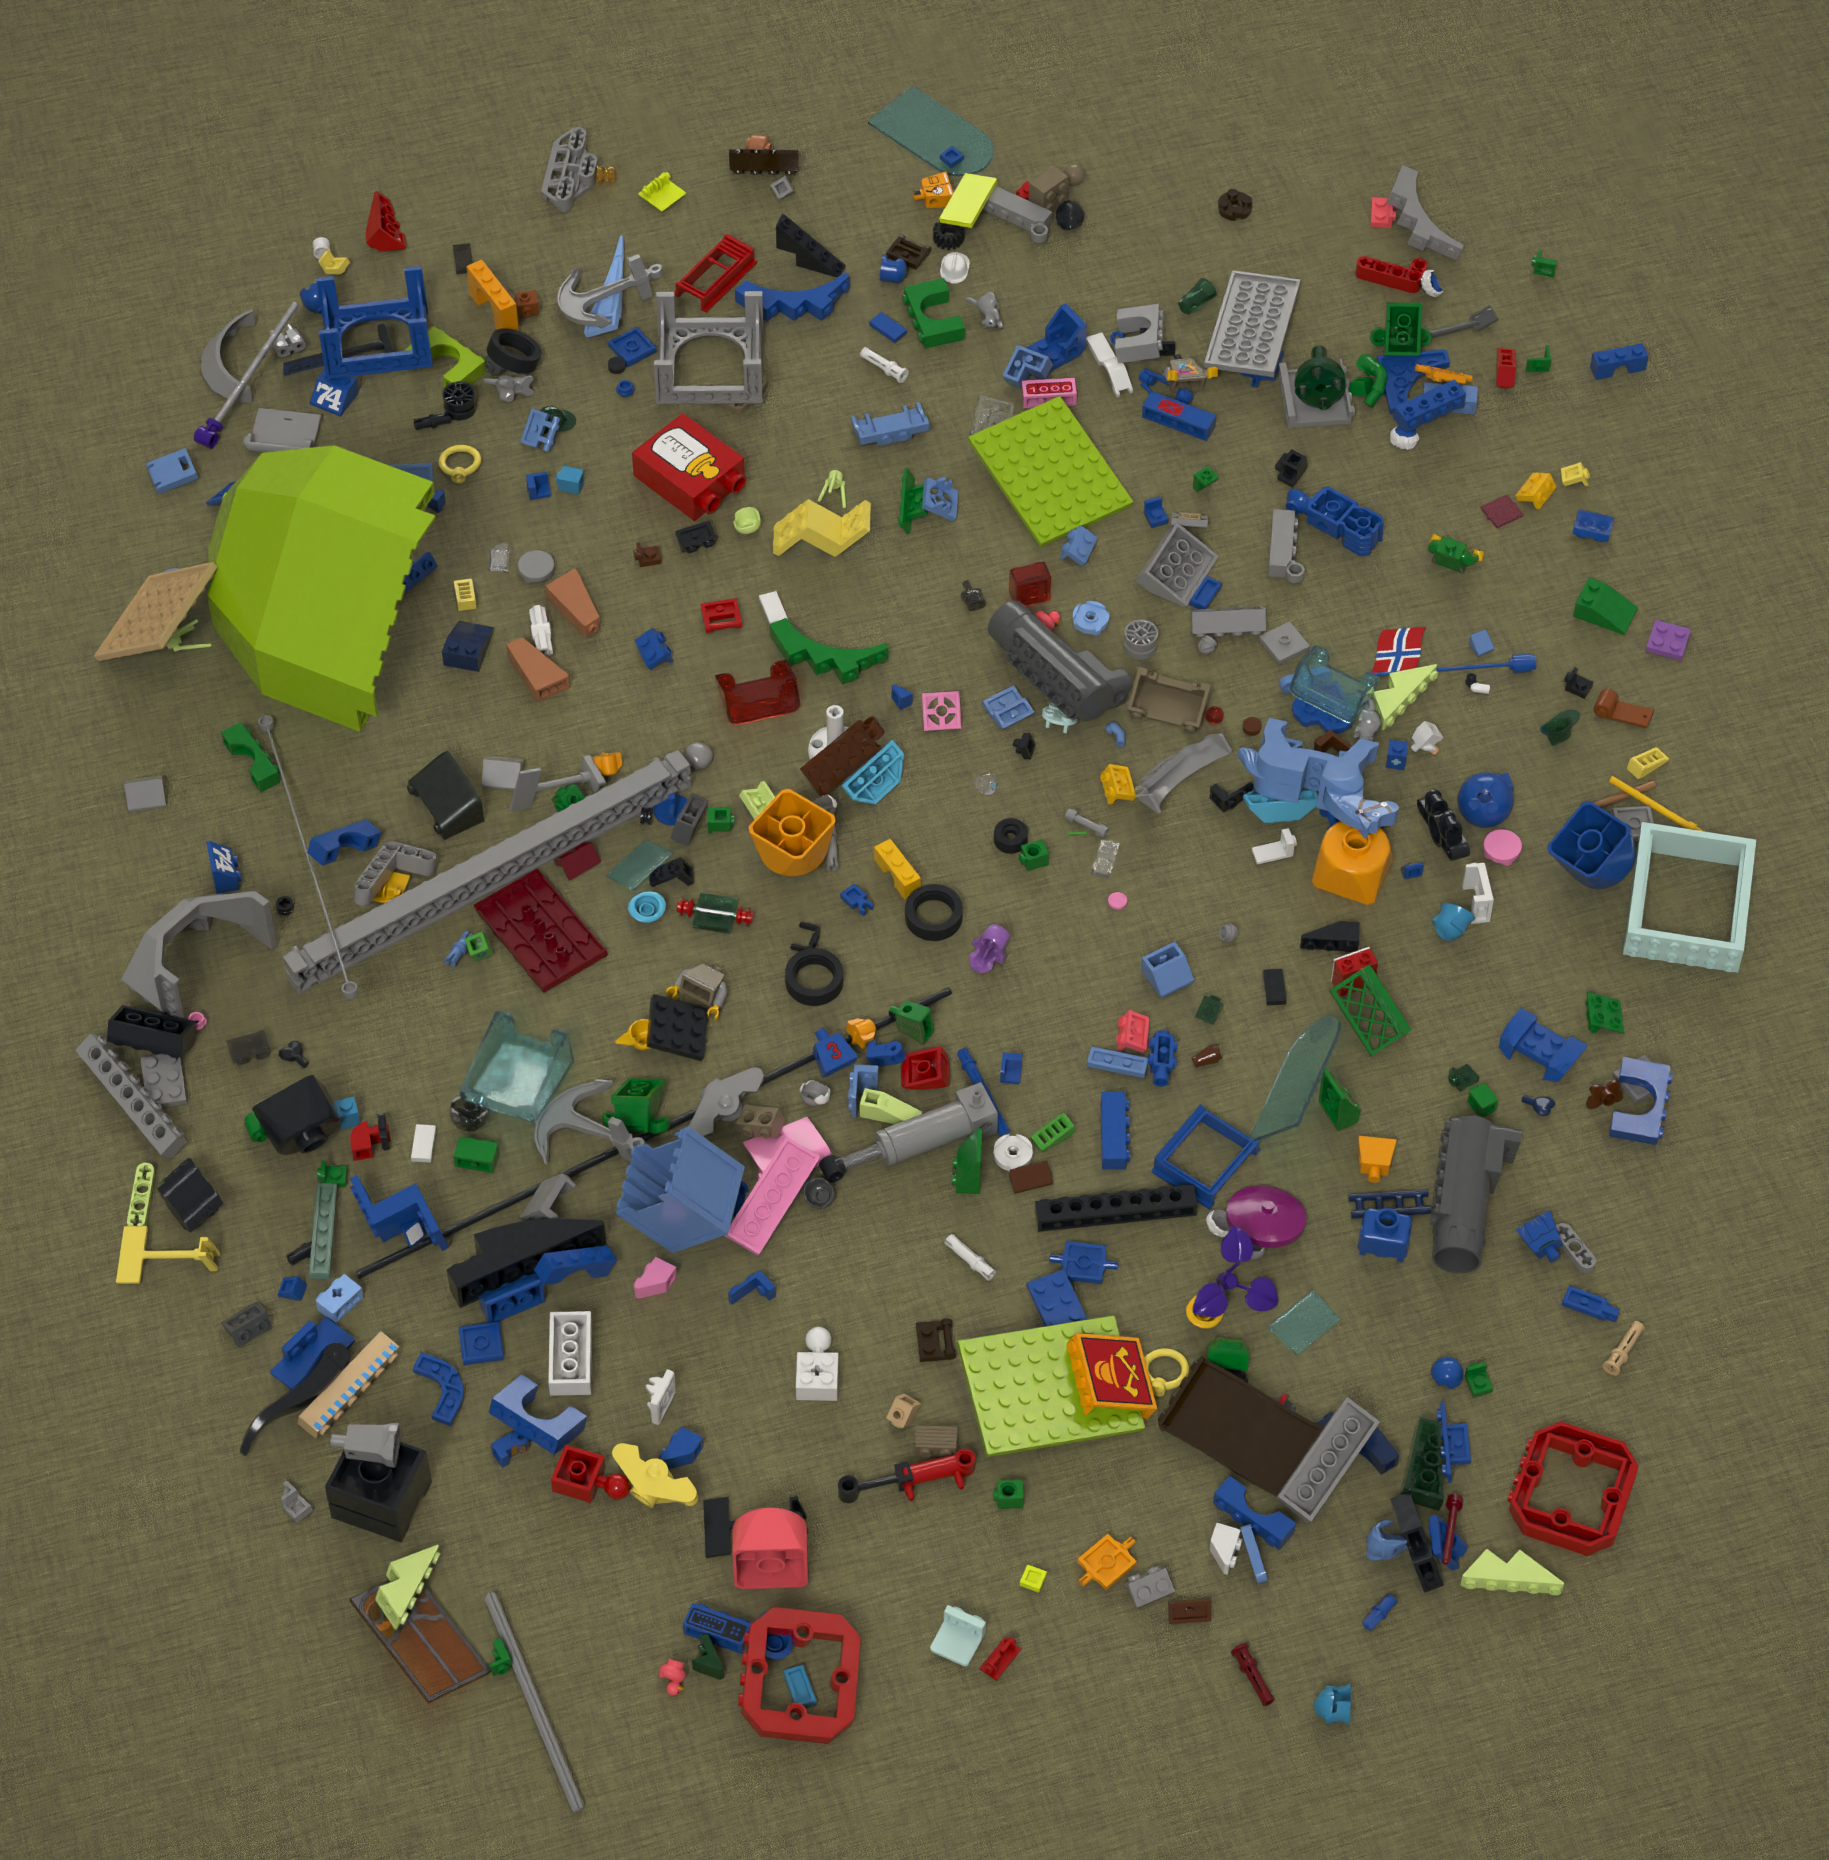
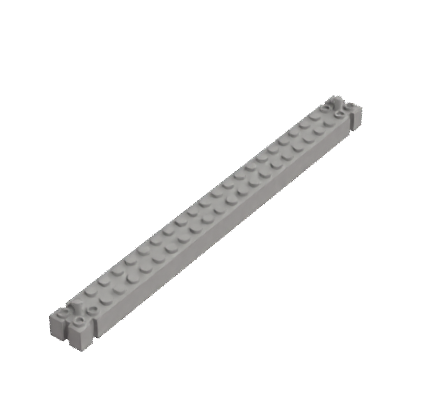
M679 750L667 754L663 761L655 757L648 766L636 770L633 774L619 779L616 783L602 788L597 793L585 797V799L576 804H571L568 808L554 813L551 817L537 822L534 826L522 830L513 837L506 838L503 842L489 847L486 851L472 856L469 860L455 865L450 870L438 874L429 881H424L421 885L407 890L404 894L390 899L387 903L373 908L371 911L356 917L347 924L340 925L337 929L333 930L345 970L533 870L542 867L582 842H589L641 814L642 807L648 810L668 799L669 794L676 792L680 794L691 788V778L689 777L691 774L690 764ZM330 932L323 934L312 942L306 943L301 951L297 946L292 947L291 952L283 957L287 980L298 995L312 988V984L316 982L320 984L342 972Z

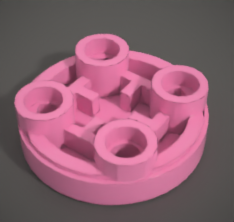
M1505 829L1490 832L1485 837L1483 845L1485 858L1505 866L1511 865L1520 856L1522 849L1520 838L1512 831Z

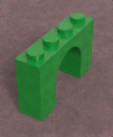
M944 278L904 287V294L902 295L903 304L907 305L908 316L912 317L913 328L918 331V340L923 343L925 349L965 340V326L960 315L936 320L928 318L922 313L930 306L949 302V288Z

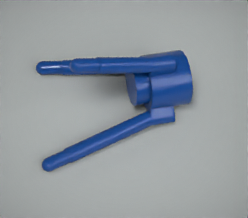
M1147 368L1143 369L1139 375V380L1142 382L1140 386L1145 388L1149 394L1152 390L1148 385L1153 386L1157 380L1169 386L1168 382L1163 381L1166 380L1164 376L1154 373Z

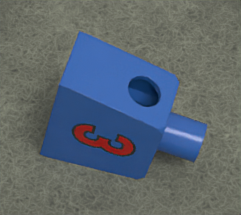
M825 1028L815 1032L819 1042L814 1044L812 1050L822 1078L856 1062L857 1054L840 1033L829 1036Z

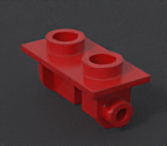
M1013 1637L1004 1638L979 1670L997 1681L1021 1651V1648L1015 1645L1016 1640Z

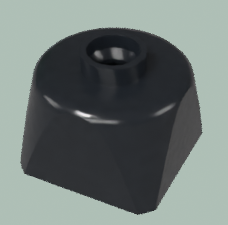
M314 1075L306 1076L252 1108L272 1145L282 1155H290L297 1152L304 1154L318 1149L327 1142V1137L339 1127L341 1121L326 1087Z

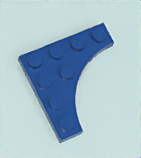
M1446 349L1420 352V356H1377V361L1385 367L1388 374L1384 392L1390 414L1394 413L1395 406L1407 401L1411 387L1419 378L1425 375V373L1415 371L1416 364L1436 368L1449 367L1450 361Z

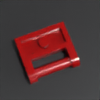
M737 598L700 604L706 634L712 633L715 630L734 627L737 629L742 628ZM735 618L732 621L710 624V621Z

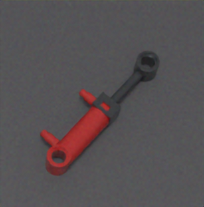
M961 1449L954 1455L909 1465L908 1461L894 1464V1475L859 1483L854 1476L846 1475L838 1482V1497L844 1503H853L858 1499L859 1493L862 1490L897 1483L899 1492L905 1491L908 1500L913 1501V1485L954 1476L958 1488L964 1489L963 1477H968L975 1471V1454L969 1449ZM967 1461V1462H969V1463H968V1464H962L961 1462ZM845 1488H852V1490H850V1491H846V1490H844V1489H845Z

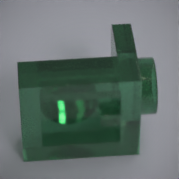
M1210 995V997L1204 996L1195 1018L1214 1025L1220 1010L1224 1007L1220 1002L1221 999Z
M1465 1064L1457 1070L1452 1067L1449 1070L1448 1080L1453 1087L1462 1092L1477 1083L1479 1076L1468 1064Z

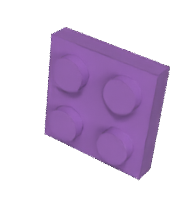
M1655 620L1646 652L1682 661L1691 629Z

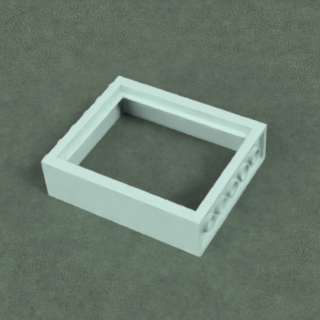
M1642 822L1637 842L1623 955L1738 973L1744 952L1756 839ZM1651 853L1739 866L1730 942L1641 928Z

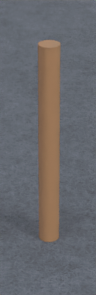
M1653 780L1634 787V789L1642 793L1656 788V783ZM1623 791L1596 801L1594 804L1602 808L1629 798L1631 795Z

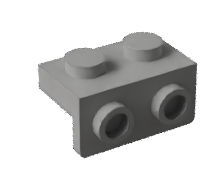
M1158 1565L1150 1567L1146 1570V1574L1141 1576L1139 1573L1128 1577V1581L1123 1583L1124 1587L1128 1588L1135 1607H1140L1175 1592L1166 1568H1159Z

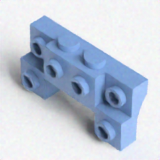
M920 402L916 403L915 409L908 410L906 405L902 406V413L873 418L872 422L868 413L865 414V419L856 421L855 416H851V425L860 445L876 442L877 446L888 445L912 439V434L929 431V421L922 410Z

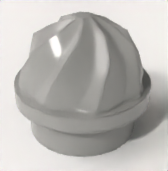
M1206 635L1200 639L1198 648L1201 653L1210 654L1216 650L1217 642L1212 637Z
M1226 923L1219 929V937L1225 942L1234 941L1238 937V928L1231 923Z

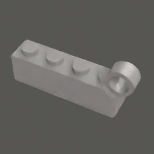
M995 186L982 210L1030 231V237L1033 242H1045L1048 238V228L1052 224V211Z
M1273 509L1268 576L1286 577L1291 583H1299L1304 578L1305 569L1302 564L1292 560V557L1296 555V546H1293V543L1297 541V532H1294V529L1298 527V518H1295V511ZM1296 571L1299 574H1292L1291 572Z

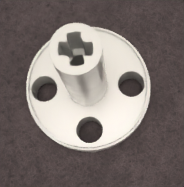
M832 705L828 707L826 711L827 727L818 730L812 736L808 748L809 760L848 729V727L844 726L843 709L840 706Z

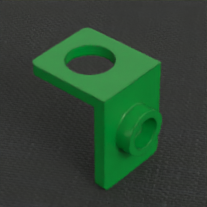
M1546 345L1544 358L1527 359L1526 372L1550 371L1551 355L1549 345Z

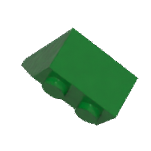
M1589 577L1576 601L1573 617L1625 635L1638 607L1608 584Z
M1327 1068L1323 1069L1318 1102L1336 1130L1340 1131L1358 1123L1361 1111L1358 1104L1352 1101L1349 1090L1344 1088L1341 1082Z
M978 1128L957 1149V1157H953V1168L957 1169V1172L952 1174V1185L956 1186V1193L980 1194L982 1128Z

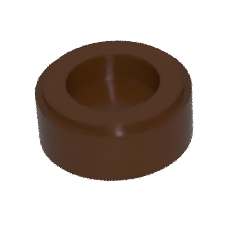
M1255 717L1245 719L1243 722L1244 733L1249 736L1258 735L1261 732V721Z

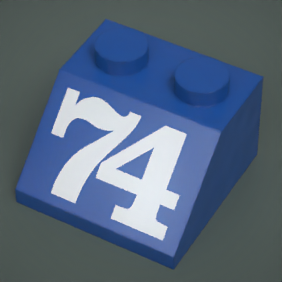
M324 369L317 378L310 404L341 417L359 393L357 378L350 376L326 379Z
M207 841L216 893L239 890L238 882H241L240 871H235V867H238L237 856H232L231 848Z

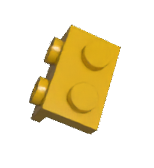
M1532 473L1515 496L1518 501L1533 502L1535 509H1540L1556 489V484L1551 473Z

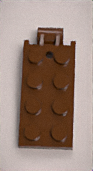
M874 716L867 718L864 722L858 720L802 766L800 771L819 796H825L882 749L875 740L881 738L885 730Z

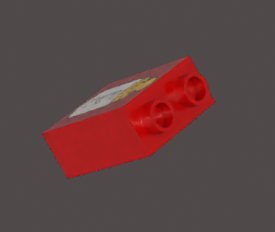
M684 413L680 414L632 452L633 476L693 521H696L705 513L712 514L715 512L723 498L730 493L737 494L746 484L744 457Z

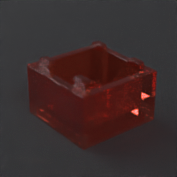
M1045 561L1010 570L1009 594L1012 601H1019L1025 607L1050 601L1051 576Z

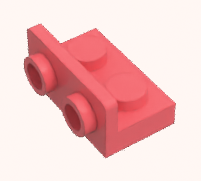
M1372 197L1371 227H1392V221L1396 220V211H1393L1396 207L1386 203L1388 198Z
M1131 1010L1120 1016L1117 1024L1119 1033L1116 1037L1118 1051L1121 1052L1125 1047L1141 1053L1147 1050L1150 1017Z

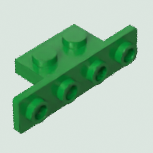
M908 468L903 471L902 490L900 491L901 504L899 505L900 518H898L899 526L907 534L911 533L912 519L928 515V511L922 508L924 484L914 487L915 478Z

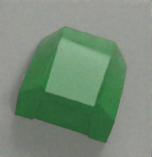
M1216 1337L1208 1344L1207 1360L1224 1369L1248 1371L1249 1348L1242 1339Z

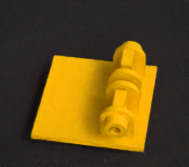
M393 872L372 901L385 904L390 899L404 894L411 876Z

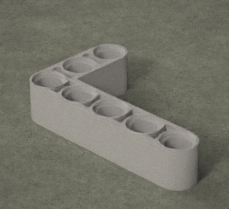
M394 841L384 843L356 881L354 902L362 906L369 905L396 868L424 876L433 875L435 873L436 854L429 850Z

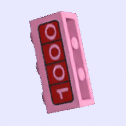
M1075 378L1022 381L1023 409L1034 408L1058 396L1063 399L1067 406H1076Z

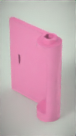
M808 1117L783 1126L777 1139L755 1137L743 1142L744 1147L759 1168L758 1180L786 1136L821 1156L814 1168L819 1166V1162L824 1157L831 1155L828 1145Z

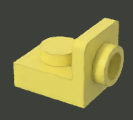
M1581 462L1561 468L1564 486L1581 481L1584 486H1589L1588 479L1590 478L1588 468H1584Z

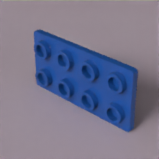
M327 1317L318 1325L309 1320L282 1347L284 1358L270 1373L289 1389H292L306 1375L319 1353L327 1345L341 1343L348 1349L355 1342V1339Z

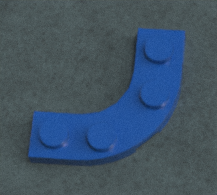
M421 1352L412 1368L413 1373L432 1379L442 1388L441 1399L432 1414V1420L451 1426L463 1403L464 1391L462 1381L458 1372L449 1363Z

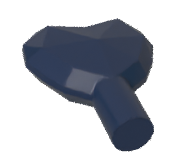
M1524 1095L1522 1098L1523 1103L1531 1105L1534 1111L1541 1116L1549 1115L1550 1109L1556 1104L1549 1097L1535 1099Z

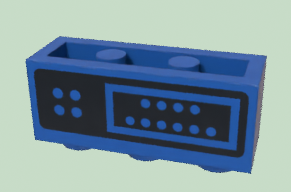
M692 1603L683 1623V1633L697 1639L708 1633L712 1644L743 1654L746 1647L744 1644V1634L749 1632L751 1623L744 1618L732 1617L724 1611L712 1610L704 1604Z

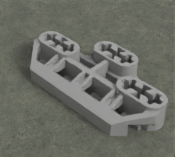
M581 127L572 128L553 142L541 190L542 199L546 202L549 199L561 212L571 210L574 200L594 187L598 174L597 157L586 150L587 134L586 130ZM570 137L568 144L562 145V141ZM559 154H566L564 161L561 162ZM555 171L562 172L559 179H557V175H554ZM551 188L557 189L555 196L550 192Z

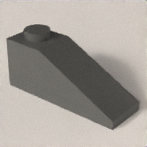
M691 794L676 820L670 839L675 840L677 843L688 845L709 800Z

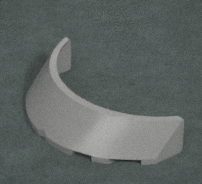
M253 309L240 314L217 332L207 343L202 353L201 371L204 380L214 393H218L227 399L239 381L227 372L221 361V341L224 338L236 335L241 327L255 326ZM245 385L234 403H252L251 387Z
M1223 734L1208 735L1199 743L1189 744L1181 748L1177 754L1168 756L1158 763L1140 780L1142 784L1136 786L1137 799L1160 814L1161 810L1159 807L1162 800L1177 784L1205 765L1232 752Z

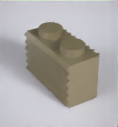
M916 1425V1456L929 1458L931 1455L933 1457H945L956 1454L957 1426Z

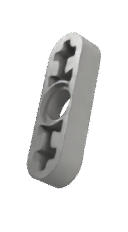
M1566 1223L1556 1225L1559 1232H1566V1236L1560 1234L1563 1242L1562 1250L1579 1271L1583 1273L1592 1272L1595 1268L1596 1258L1570 1225ZM1577 1245L1580 1250L1577 1252L1571 1251L1569 1246ZM1583 1260L1585 1262H1590V1265H1588L1587 1263L1583 1264Z

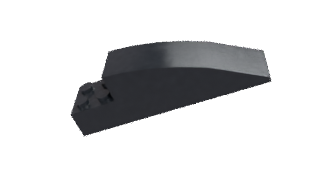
M568 1218L536 1219L511 1223L474 1234L476 1255L447 1269L450 1291L459 1308L478 1301V1296L486 1291H492L505 1283L514 1282L524 1275L536 1274L534 1269L544 1253L606 1245L603 1220Z

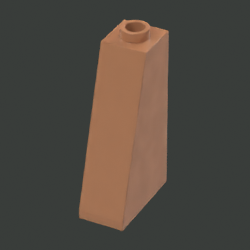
M575 568L545 586L546 598L585 638L595 634L600 629L599 615Z
M520 638L506 644L507 656L537 702L570 688L568 674L527 640Z

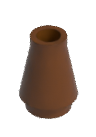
M1209 1045L1192 1057L1196 1068L1218 1063V1060L1222 1059L1217 1045Z

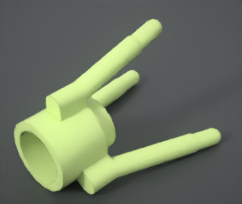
M833 470L829 473L818 502H821L828 486L829 493L833 489L840 487L842 506L846 508L845 481L842 480L843 474L840 471Z
M195 619L177 629L169 638L167 647L168 650L173 648L174 652L185 649L211 647L212 645L209 643L179 646L182 643L180 636L195 629L193 625L198 623V620Z

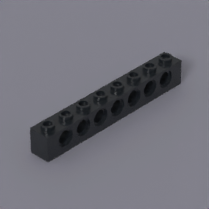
M1183 1184L1176 1187L1163 1186L1157 1189L1144 1188L1138 1191L1081 1195L1070 1198L1061 1197L1051 1200L1041 1199L1040 1201H1035V1215L1038 1232L1197 1216V1200L1194 1185Z

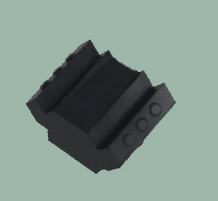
M187 1158L156 1186L168 1209L183 1229H186L188 1232L196 1229L223 1205L219 1195L215 1193L212 1185L203 1177L199 1168L195 1167L191 1158Z

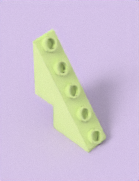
M1437 664L1389 673V689L1373 692L1372 700L1375 703V711L1381 718L1382 730L1391 727L1398 715L1401 716L1405 712L1406 707L1415 702L1417 695L1420 692L1423 693L1431 681L1436 680L1439 672L1436 671Z
M438 1545L390 1562L386 1573L390 1583L379 1587L375 1600L395 1630L398 1629L400 1624H405L409 1615L407 1610L413 1609L417 1600L415 1595L416 1593L420 1595L425 1585L422 1582L423 1579L428 1580L433 1569L430 1567L431 1564L436 1565L441 1554L437 1552Z
M1486 1549L1462 1575L1460 1585L1467 1589L1485 1588L1490 1591L1500 1589L1509 1592L1526 1591L1531 1594L1540 1592L1560 1595L1563 1591L1564 1582L1521 1550L1508 1563H1505Z

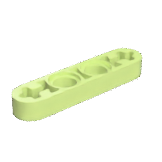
M147 1162L140 1164L136 1169L127 1218L128 1226L136 1224V1216L139 1217L140 1222L137 1226H147L155 1181L154 1167ZM145 1170H148L146 1180H144L143 1173H145ZM142 1186L148 1187L145 1193H139L137 1190ZM138 1203L145 1204V1207L142 1210H136L134 1208L135 1205Z

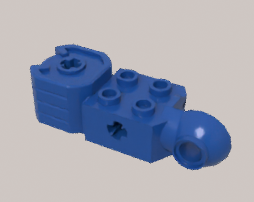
M1331 487L1322 488L1313 498L1308 497L1304 492L1297 489H1290L1288 491L1287 510L1295 511V515H1307L1308 524L1336 539L1341 535L1343 547L1359 556L1370 555V550L1377 545L1378 541H1382L1384 525L1382 516L1366 507H1359L1358 502Z

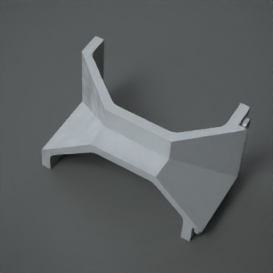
M256 891L224 895L220 893L183 899L145 932L121 980L133 992L139 993L147 1003L153 1004L160 1013L184 1018L177 986L180 980L164 968V945L196 917L205 915L236 922L273 950L277 946L270 903L267 899Z

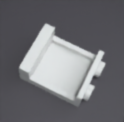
M1485 863L1467 864L1465 866L1462 887L1463 890L1474 889L1475 891L1471 906V913L1475 916V920L1471 924L1490 922L1494 899Z

